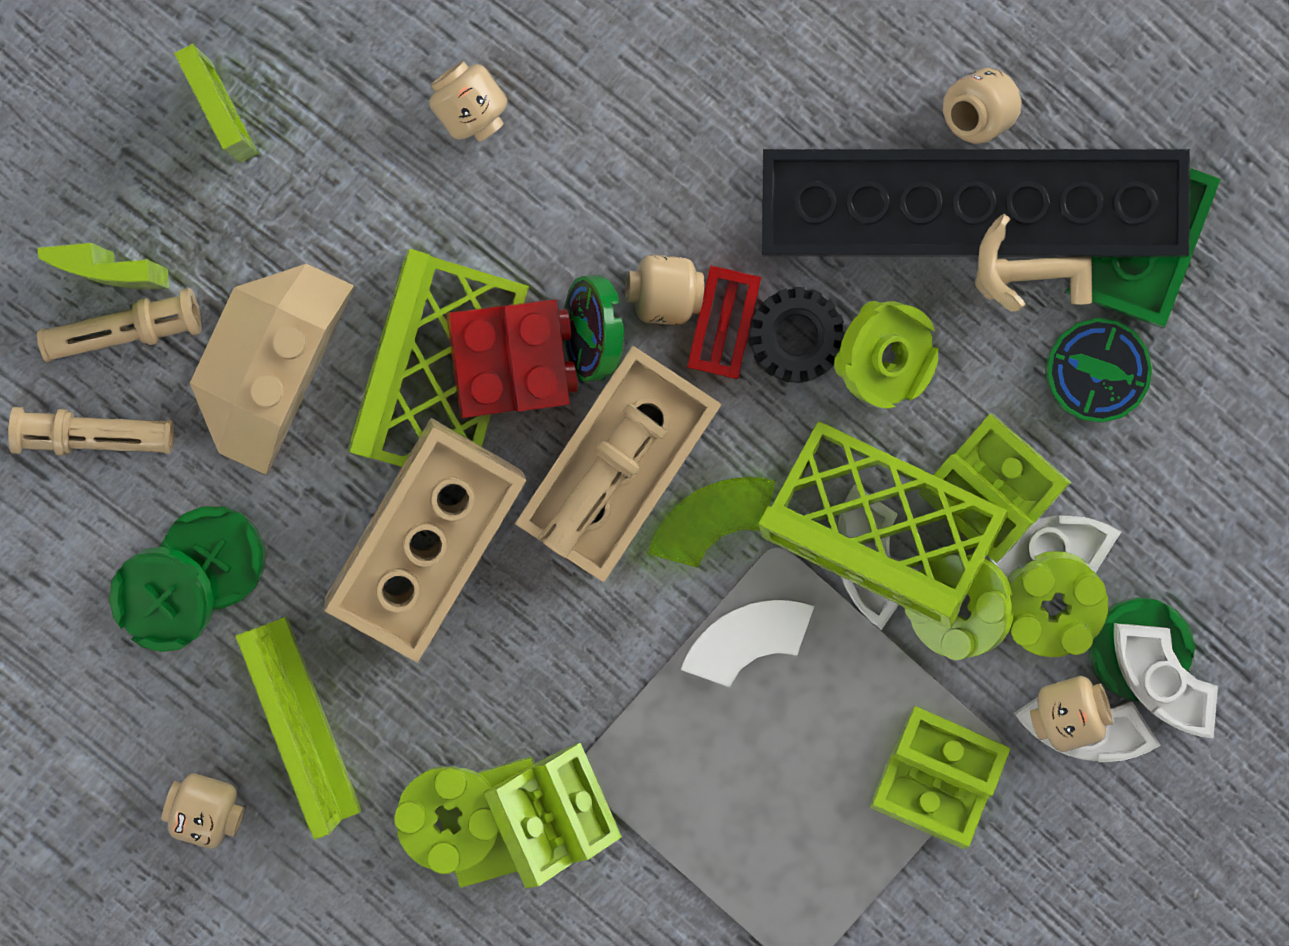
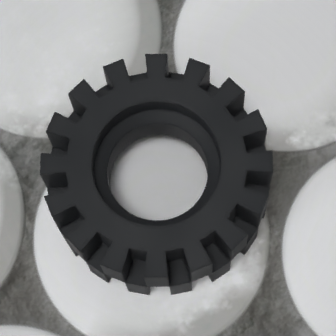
M805 287L786 288L769 296L755 312L749 329V344L757 364H760L765 370L764 372L771 377L774 376L780 379V381L787 383L808 382L828 372L834 365L835 357L840 351L845 335L843 331L844 321L842 315H839L836 311V305L831 300L828 301L824 298L822 293L816 290H806ZM792 315L808 318L814 324L817 331V341L814 348L802 356H792L785 353L778 345L776 339L778 325L783 319Z

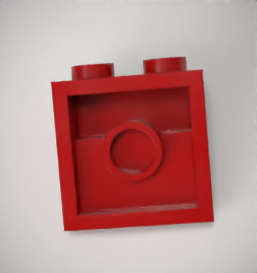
M557 299L446 313L461 418L570 405L569 393L577 392L578 389L577 373L573 361H564L562 341L570 340L571 326L567 310L558 309Z

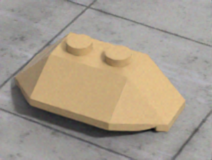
M304 264L233 288L190 381L191 388L218 453L268 475L355 288L354 285L309 264Z

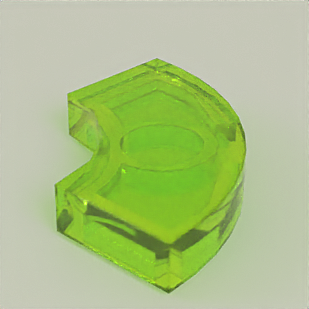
M738 477L721 480L696 490L678 503L664 518L651 541L647 554L698 568L707 549L722 536L740 530L760 531L758 523L770 505L776 480L758 477Z

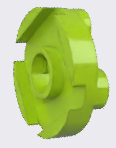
M870 301L863 305L859 314L846 330L840 351L834 360L835 371L839 377L844 379L848 390L855 397L876 407L888 409L896 407L893 404H897L904 399L912 401L929 385L937 367L938 348L932 346V335L930 331L935 332L934 326L929 317L915 307L896 301L882 303ZM894 342L891 348L893 353L896 354L892 363L886 361L882 363V355L885 348Z
M1061 551L1041 553L1034 556L1035 560L1027 563L1022 569L1018 566L1008 576L1013 593L1010 599L1012 603L1011 614L1014 613L1009 631L1013 640L1025 650L1043 657H1062L1068 654L1080 655L1085 653L1091 647L1093 639L1102 630L1108 614V596L1101 578L1082 558ZM1055 593H1061L1063 602L1067 604L1065 609L1059 611L1057 615L1049 616L1048 611L1041 607L1043 600L1052 601Z
M959 554L949 555L929 562L934 579L955 589L964 573ZM973 554L966 555L968 562ZM987 558L984 559L967 592L971 599L967 608L972 614L968 619L963 615L957 616L950 630L905 608V613L911 620L915 633L935 653L956 661L979 656L997 647L1010 631L1014 613L1011 614L1012 603L1010 597L1013 596L1011 584L1003 571ZM922 568L920 570V573L926 575L924 569Z
M455 766L433 767L416 776L401 794L394 815L397 836L406 853L419 865L432 869L439 874L463 871L482 861L492 850L499 833V828L483 792L492 787L491 784L479 773ZM443 805L448 811L454 807L460 809L462 815L458 818L457 822L461 828L458 831L453 832L449 828L441 831L435 823L438 821L439 815L435 810Z

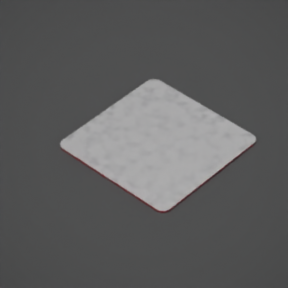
M775 547L767 550L585 754L608 807L763 946H834L932 836L869 808L885 766L912 708L917 706L998 743H1001L995 732L793 552L782 547ZM771 599L794 600L815 606L797 656L773 653L757 657L739 671L730 687L680 670L686 654L699 635L715 620L734 609L749 603Z

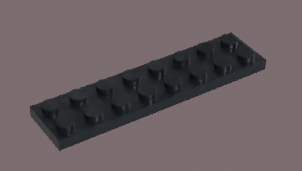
M763 149L762 256L979 257V248L986 232L1002 214L1008 216L1010 220L1005 226V238L1000 243L997 257L1187 258L1189 256L1190 149Z

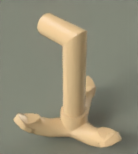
M1002 214L995 220L986 232L980 245L978 270L975 277V286L988 300L995 299L1011 312L1019 311L1025 305V302L1017 295L1016 291L1006 286L1009 282L1070 277L1071 304L1092 303L1091 256H1068L1016 261L997 259L1000 243L1005 238V226L1010 218Z

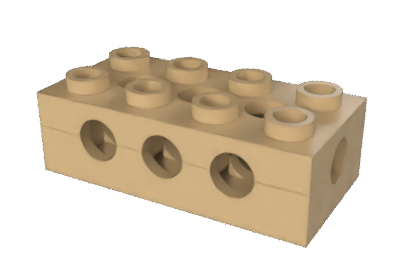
M633 345L515 522L517 526L540 540L538 538L539 535L551 523L561 506L598 458V455L595 453L598 450L596 446L601 440L608 441L626 416L624 408L629 403L637 409L644 405L658 408L663 415L662 428L667 431L666 435L663 438L655 439L638 462L640 467L638 473L632 475L631 478L623 479L620 485L617 486L605 504V512L601 520L589 525L567 556V559L603 583L722 405Z
M431 418L325 596V612L418 663L527 481L523 471ZM458 484L466 490L461 501L448 505L437 499L439 491L444 486ZM421 530H430L439 536L436 544L429 549H418L410 541L413 535ZM394 576H403L412 582L410 588L401 594H392L385 590L383 586L388 579Z

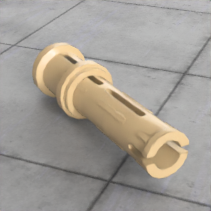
M186 288L180 291V296L150 302L148 298L139 299L137 303L133 304L131 310L89 318L50 329H40L37 331V341L44 361L50 362L53 359L96 351L140 340L143 344L154 345L158 344L159 339L165 336L187 331L191 335L201 334L202 321L196 297L191 288ZM175 314L178 315V316H175V317H170V318H166V319H161L162 317H166V316H170V315H175ZM135 324L133 327H126V325ZM109 329L111 330V332L102 333L76 340L73 339L74 337L83 336Z
M629 403L624 408L626 416L608 441L601 440L596 446L598 450L595 453L598 455V458L592 464L590 470L561 506L551 523L547 525L538 537L546 546L564 558H567L577 540L589 527L625 476L631 478L632 475L638 473L640 470L638 462L655 439L663 438L667 433L664 428Z
M13 407L9 418L8 442L12 454H21L23 449L54 450L57 456L71 454L73 449L162 452L171 454L174 444L173 420L150 421L74 417V413L69 412L68 409H58L56 414L25 412L23 407Z

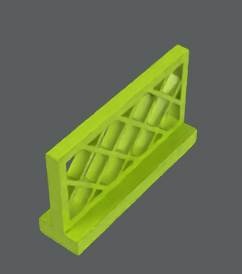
M406 250L347 451L402 467L411 452L401 456L382 450L388 429L408 419L419 439L422 431L413 415L439 401L454 426L451 430L467 438L463 430L476 424L471 441L482 447L491 414L475 416L460 424L446 397L457 392L456 385L442 392L428 366L451 353V346L424 359L415 342V337L419 327L437 318L450 342L448 323L443 314L467 301H470L473 309H480L481 307L476 297L493 287L514 293L511 304L524 303L529 286L432 257L430 254L420 251ZM435 270L455 275L466 296L439 309L430 292ZM466 279L485 285L472 292ZM427 300L434 313L421 319ZM411 351H413L419 363L406 370ZM423 369L436 396L410 410L400 393L403 378ZM398 401L404 413L392 419L395 405Z
M818 421L772 507H767L758 525L762 538L950 630L960 612V606L1008 515V511ZM823 438L844 449L848 464L819 473L814 455ZM851 452L865 459L854 462ZM810 464L813 475L802 478ZM875 465H880L890 470L895 487L866 496L858 471ZM852 473L860 498L830 507L822 482ZM899 475L912 481L901 484ZM817 485L824 506L823 510L803 516L787 508L795 491ZM924 487L937 492L943 509L913 519L905 493ZM899 496L907 521L877 530L869 505ZM946 497L960 504L949 507ZM863 507L871 532L851 539L840 534L833 516ZM974 510L991 518L983 535L961 542L953 516ZM828 518L831 529L817 521ZM946 518L955 544L925 553L917 527ZM910 530L919 555L899 562L887 557L881 539ZM875 541L878 552L864 544ZM977 547L968 562L965 550ZM958 553L964 573L956 588L953 589L934 579L929 562ZM922 564L926 575L912 569L911 567H915Z
M286 616L236 635V639L313 840L329 835L343 819L356 815L362 810L291 624Z

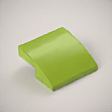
M93 243L37 248L38 259L56 268L95 282L128 289H170L168 268L148 259L115 262L114 252Z
M989 414L959 450L951 454L934 474V476L1008 511V515L987 554L995 563H998L1072 483L994 414ZM926 487L918 492L937 511L943 509L937 492ZM946 497L949 507L960 504ZM974 510L953 516L957 529L968 539L983 535L991 521V518Z
M914 706L885 766L869 808L965 850L971 844L987 799L994 794L1011 748Z
M581 743L564 748L483 792L525 889L539 887L571 864L588 861L622 838Z

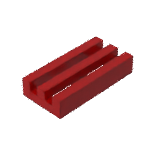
M710 265L703 303L699 312L687 364L688 369L738 380L760 286V276ZM722 279L728 281L710 361L699 360L717 281ZM739 283L748 285L731 363L730 366L721 365L720 361Z

